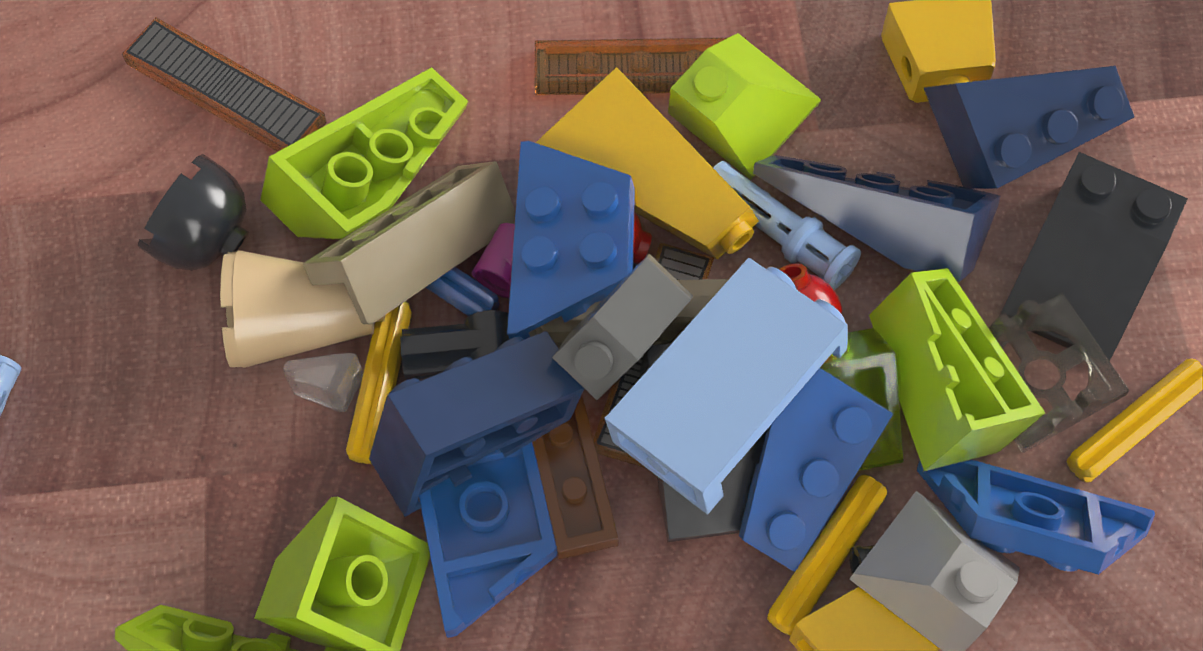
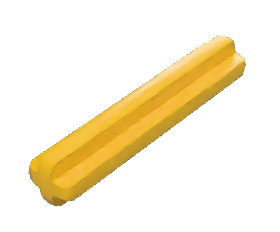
M406 301L387 313L385 321L375 322L374 333L371 338L346 447L349 459L357 463L372 464L369 457L386 397L396 387L402 360L400 337L402 329L409 328L412 314L409 303Z
M1192 358L1183 361L1081 444L1067 458L1066 462L1069 469L1083 482L1094 480L1203 390V367L1200 362Z
M868 475L858 477L770 608L767 620L775 628L791 636L795 625L809 615L846 559L851 547L855 545L884 501L887 489L882 483Z

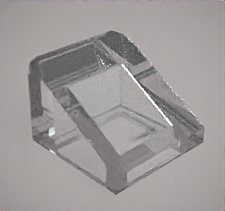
M353 353L286 361L283 367L284 374L294 395L338 412L347 411L363 377L358 357Z

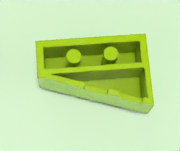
M948 268L910 273L869 314L924 471L998 453L1045 414Z

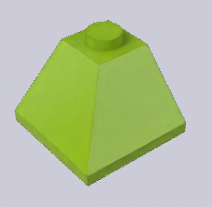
M737 33L707 48L671 87L668 114L748 179L752 180L755 176L753 174L755 162L774 155L819 105L821 99Z
M331 497L276 558L254 619L301 640L343 651H400L430 559L428 543L340 497Z

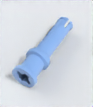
M721 161L713 167L751 207L759 220L755 226L782 245V253L786 260L792 264L800 262L826 281L833 290L837 289L852 273L860 259V249L854 245L846 247L823 230V223L816 217L811 218L808 216L802 219L768 192L733 169L729 163ZM742 194L751 201H753L755 204H757L759 207H761L763 210L768 212L771 215V218L765 213H763L761 210H759L757 207H755L753 204H751L749 201L744 199L742 197ZM817 250L826 255L828 259H826L824 256L818 253Z

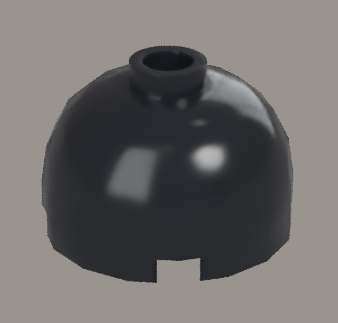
M204 154L197 156L191 162L201 168L196 175L189 179L181 173L152 213L144 229L154 234L153 238L139 239L138 247L175 269L193 271L205 268L220 255L224 256V254H228L227 252H237L249 233L241 227L247 210L243 190L237 180L227 170Z

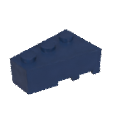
M1116 66L924 87L963 187L971 189H998L1135 117Z
M547 331L525 340L522 337L512 338L500 345L495 352L475 360L471 357L459 359L440 374L422 381L417 378L406 380L387 394L369 460L404 517L421 508V504L418 501L420 494L442 481L450 478L454 486L457 487L472 478L467 467L498 449L506 458L571 419L585 388L552 358L558 347Z

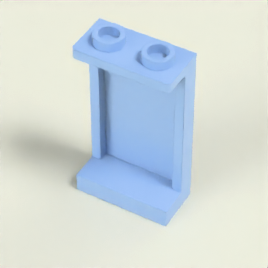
M748 258L605 417L613 443L708 515L724 496L721 485L724 478L832 354L840 358L847 350L848 324L845 323L842 314L830 303L821 299H817L814 302L796 290L793 281L781 270L771 266L765 269L751 258Z

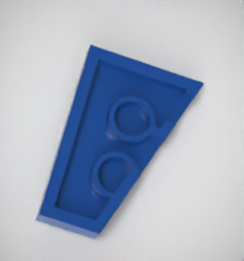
M819 368L767 429L760 461L755 467L739 537L744 542L795 572L893 416V413Z

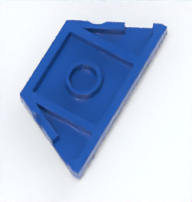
M521 141L507 335L510 339L522 337L525 340L530 338V331L560 316L565 323L585 313L591 305L602 301L633 270L635 187L631 175L531 141Z
M532 442L506 458L498 449L467 467L472 478L457 487L448 478L419 495L447 638L457 636L558 556Z
M920 458L917 465V472L970 538L981 541L986 547L997 552L1013 553L1018 551L1042 558L1049 565L1063 571L1072 572L1080 569L1099 575L1147 536L1155 517L1154 510L972 459L928 471L923 470Z

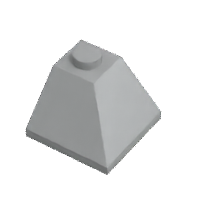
M916 491L850 577V580L942 651H966L987 629L1016 586L1020 567L1001 553L986 547L981 541L970 538L954 518Z

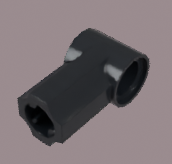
M486 310L469 315L464 320V324L402 329L400 340L405 380L417 378L422 381L442 373L449 365L459 359L471 357L475 360L495 352L500 345L510 340L507 335L509 313L499 310Z

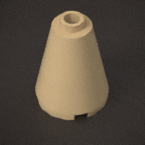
M240 250L224 254L221 269L220 300L221 307H226L228 327H222L229 367L246 368L374 333V323H361L344 283L312 285L303 266L304 262ZM383 316L382 318H380V319L377 320L376 322H383V321H385V316Z

